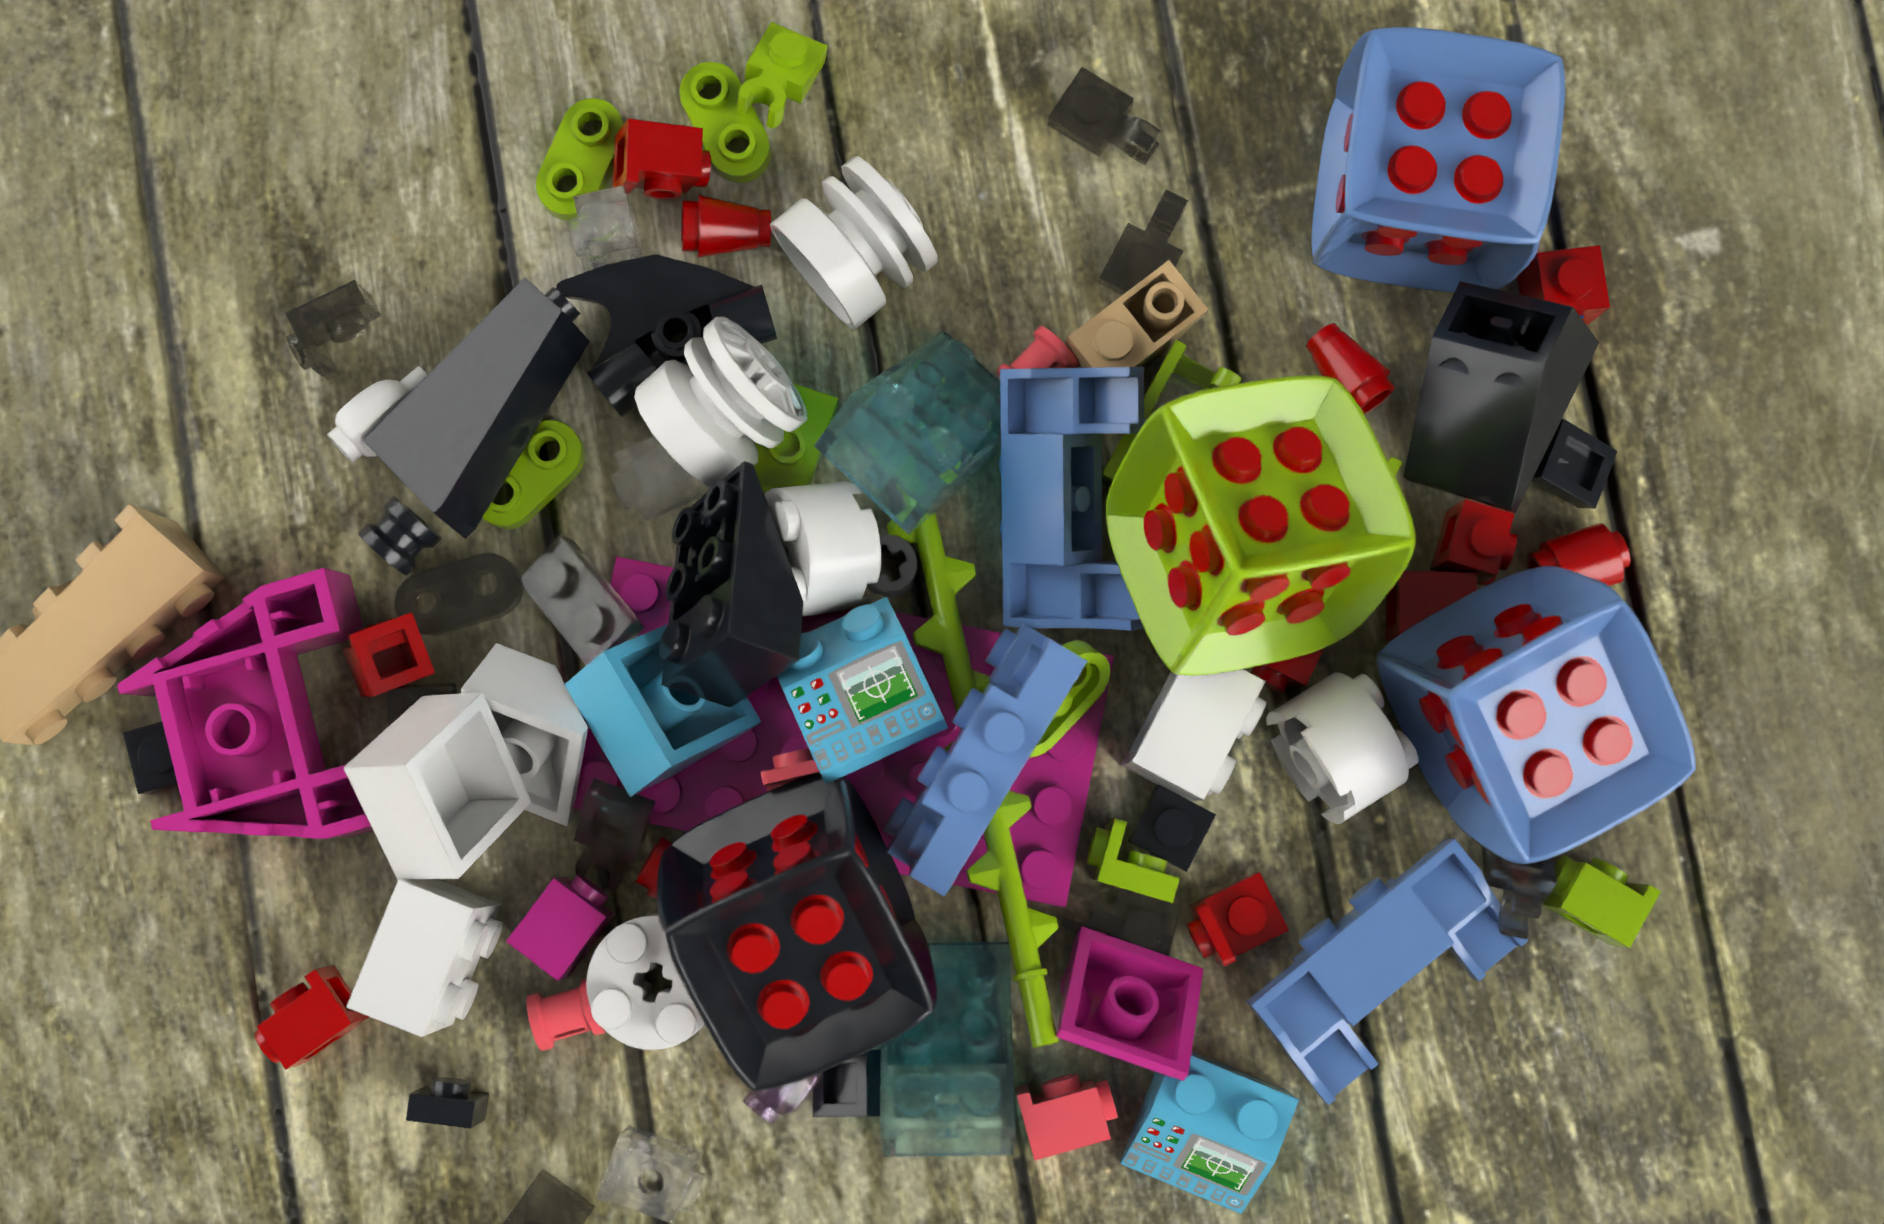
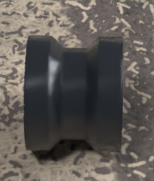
M392 496L384 505L385 515L375 524H366L358 534L377 554L399 572L407 576L416 567L415 557L424 548H433L442 538L414 511L398 498Z

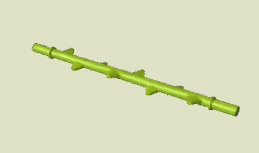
M901 416L891 420L889 425L902 478L899 480V487L905 491L908 506L887 524V530L889 535L899 536L909 543L916 544L918 547L933 617L912 634L914 645L943 656L953 704L957 713L972 688L983 693L990 682V676L972 670L955 595L976 577V570L972 563L945 555L929 486L932 483L931 474L926 473L914 418L912 416ZM953 741L944 750L948 751ZM1009 790L983 833L987 852L966 870L968 882L997 892L1016 975L1012 976L1013 983L1018 982L1032 1047L1038 1048L1059 1042L1058 1037H1056V1026L1044 976L1048 975L1047 969L1041 966L1037 949L1058 929V922L1056 917L1028 908L1009 828L1031 809L1029 796Z

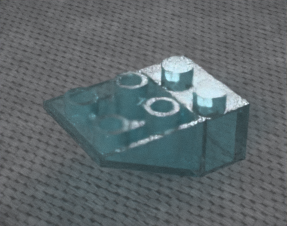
M944 330L853 392L814 447L909 535L937 512L1001 450L1000 381L975 359L969 347L955 340Z
M928 943L937 983L938 995L936 1006L933 1012L915 1027L881 1045L880 1132L883 1157L1014 1155L1015 1107L1009 943Z

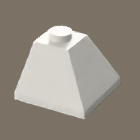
M496 643L463 685L461 693L483 692L530 797L531 803L525 810L568 826L573 818V805L577 795L588 726L566 689L565 683L555 665Z

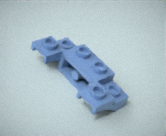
M1144 367L1000 369L1001 456L999 470L1001 474L1002 498L1000 535L1002 538L1003 626L1020 627L1024 623L1032 629L1095 628L1131 631L1144 628L1117 562L1102 561V433L1131 434L1138 433L1144 424Z
M1024 623L1021 624L1016 634L1007 628L1004 629L985 661L995 667L989 677L990 682L983 693L975 688L971 689L952 721L961 730L948 751L939 746L935 748L917 779L926 788L924 790L921 789L914 803L903 797L883 831L893 836L888 844L887 853L910 866L909 876L944 897L1087 663L1083 658Z
M1444 839L1397 879L1390 878L1384 883L1380 877H1377L1364 885L1349 899V903L1354 909L1335 924L1327 918L1310 929L1299 940L1303 950L1292 958L1294 963L1246 1001L1284 1049L1283 1052L1327 1105L1336 1100L1334 1096L1367 1069L1372 1070L1378 1065V1062L1348 1024L1352 1026L1357 1024L1447 949L1473 980L1480 981L1486 976L1485 972L1515 947H1522L1529 941L1502 907L1486 882L1481 870L1456 839Z

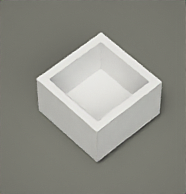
M1243 669L1199 676L1178 675L1170 672L1121 766L1189 801L1204 800L1206 795L1210 796L1212 792L1218 795L1228 781L1236 764V759L1228 756L1235 739H1240L1243 734L1249 736L1252 733L1266 707L1267 701L1258 697L1266 681Z
M483 692L422 696L343 767L397 880L459 879L531 803Z
M398 879L347 1008L420 1037L453 1025L455 1018L463 1020L468 1014L477 994L478 983L471 981L480 956L486 959L489 958L502 931L503 922L496 920L501 904L439 879Z

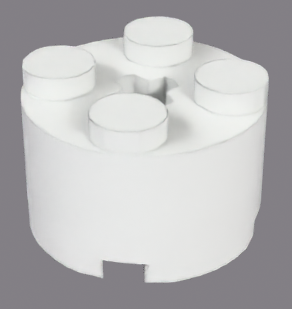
M842 481L770 489L764 494L803 598L802 616L848 611L862 605H868L872 597H863L867 584L878 583L881 571V545L877 522L871 508H859L852 494H862V492L851 482Z
M1334 672L1274 709L1266 717L1267 726L1278 723L1281 734L1271 739V742L1286 773L1308 802L1319 796L1330 807L1321 815L1335 824L1343 823L1404 784L1408 779L1409 769L1419 763V757L1412 742L1403 732L1399 730L1394 731L1382 712L1381 708L1384 707L1383 696L1376 684L1365 674H1360L1352 679L1343 673Z
M658 913L629 920L615 927L604 937L591 958L586 982L593 1019L600 1027H603L613 1038L628 1046L644 1050H658L673 1047L686 1041L705 1026L676 970L669 952L665 933L659 922ZM660 964L663 965V977L672 980V987L666 988L659 992L658 995L651 993L652 984L644 981V973L655 969Z

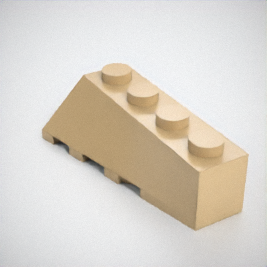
M129 503L114 519L122 530L104 546L99 541L92 542L75 559L82 568L78 576L73 581L55 587H48L32 604L34 606L32 614L36 619L28 627L25 624L11 627L0 637V739L3 743L39 745L53 738L66 726L67 719L65 716L82 701L90 702L107 692L116 682L117 678L114 673L132 658L134 660L141 659L153 652L164 641L165 634L163 631L180 616L189 617L203 609L214 597L212 589L225 577L177 522Z

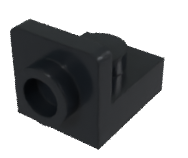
M1561 419L1531 482L1536 483L1577 508L1596 509L1617 450L1567 420Z

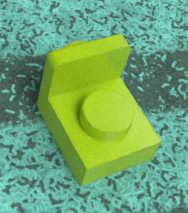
M1110 818L1107 829L1096 827L1086 859V864L1096 867L1093 880L1173 903L1180 878L1164 873L1168 861L1130 850L1127 862L1118 860L1117 857L1127 821Z

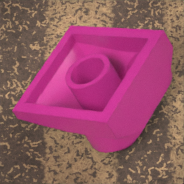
M1081 926L1073 941L1069 964L1060 981L1063 997L1056 1037L1156 1073L1184 1081L1189 1073L1204 968Z

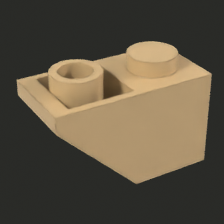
M1168 260L1069 335L1066 345L1078 359L1080 364L1078 368L1144 367L1145 370L1171 347L1175 340H1178L1197 323L1209 309L1170 260Z

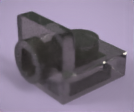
M353 280L286 312L285 314L294 333L287 336V342L297 362L304 370L312 368L319 375L330 380L339 376L340 373L326 343L331 340L334 343H342L362 335L368 329L367 323L381 317V314L372 295L356 280Z

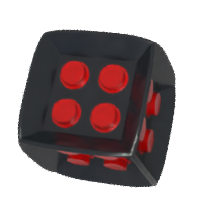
M820 773L812 774L730 808L700 823L676 839L665 849L659 862L656 897L657 913L676 970L727 1063L738 1078L752 1091L775 1089L798 1082L868 1052L915 1027L933 1012L937 1003V983L929 946L922 928L915 919L906 886L892 856L887 853L888 848L872 816L846 776L825 784Z

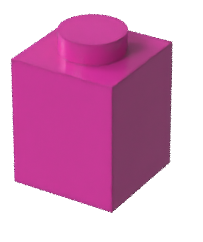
M577 874L573 881L566 876L555 877L506 942L559 981L572 974L616 914L603 905L609 896L587 878Z

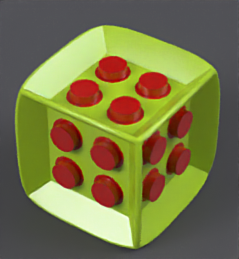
M1296 375L1238 383L1197 391L1168 402L1151 414L1142 425L1116 472L1106 500L1108 535L1123 580L1151 644L1167 668L1172 673L1178 675H1212L1275 663L1310 654L1343 639L1359 628L1375 611L1405 571L1415 547L1414 527L1407 502L1370 424L1349 391L1337 379L1326 376Z

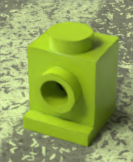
M1564 855L1555 863L1546 879L1545 888L1550 893L1543 906L1609 945L1630 948L1661 891L1648 884L1629 883L1626 886L1625 883L1629 876L1619 868L1599 858L1593 857L1590 864H1588L1587 862H1577Z

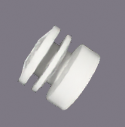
M859 156L852 157L841 166L842 174L849 188L834 176H829L822 182L824 194L833 210L831 213L826 215L824 211L811 201L802 198L770 224L771 231L779 245L805 281L827 307L844 324L854 330L886 305V297L876 278L879 272H882L900 287L907 288L913 283V275L905 259L916 269L926 272L938 262V255L933 244L924 231L923 224L911 204L889 180L883 178L869 163Z
M724 316L715 317L704 327L703 338H692L685 344L684 355L688 366L676 360L666 361L636 387L634 396L641 416L668 454L690 475L708 487H711L715 481L725 478L743 461L753 465L757 464L758 451L754 442L769 449L776 447L784 440V430L787 432L794 431L807 421V409L803 399L780 363L752 335L737 323Z

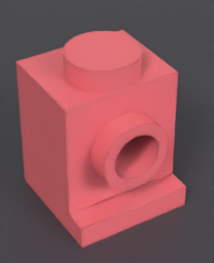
M1078 1073L1063 1075L1041 1083L1043 1093L1030 1096L1027 1084L1014 1087L1034 1161L1111 1139L1106 1121L1116 1119L1118 1116L1107 1079L1095 1083L1092 1079L1080 1082Z

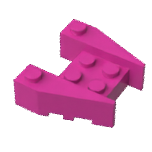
M320 568L262 585L243 598L244 602L218 620H210L194 631V637L163 658L156 657L117 684L119 694L156 696L184 811L150 820L152 830L291 836L317 839L352 837L373 831L343 767L346 765L326 770L297 656L349 641L347 635L364 628L349 574Z

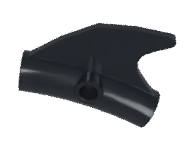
M649 255L607 264L562 280L556 286V289L565 298L600 304L607 308L610 313L611 329L601 355L587 374L621 417L637 407L634 398L636 387L663 363L669 360H676L688 366L684 355L685 344L692 338H703L704 327L715 317L724 316L737 323L760 344L777 339L762 285L755 287L710 268L660 255ZM677 333H687V336L682 341L677 343L670 342Z

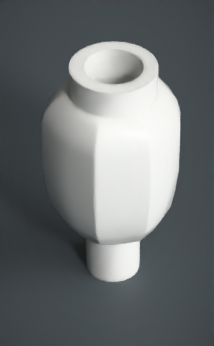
M417 366L400 382L397 380H383L367 387L338 411L335 418L336 427L327 434L328 438L352 463L361 456L376 457L377 454L363 440L428 374L421 367Z

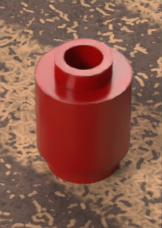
M1597 523L1541 542L1539 550L1527 555L1528 569H1533L1541 566H1556L1591 577L1608 586H1613L1623 581L1624 568L1630 566V553L1623 536L1618 531L1610 532L1603 523Z

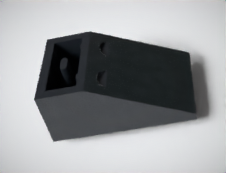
M1459 282L1432 336L1403 475L1406 480L1516 513L1599 344V341L1574 307L1467 282Z
M743 461L722 480L715 481L705 495L691 507H685L675 520L672 530V541L677 545L675 565L668 578L665 591L666 599L671 601L669 620L659 645V655L661 659H664L662 686L730 708L799 661L803 598L754 465Z

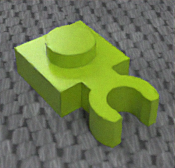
M771 22L746 62L745 82L741 85L738 92L737 114L744 116L751 105L762 103L769 107L766 126L771 129L779 126L784 118L786 98L800 104L802 103L825 64L828 45Z

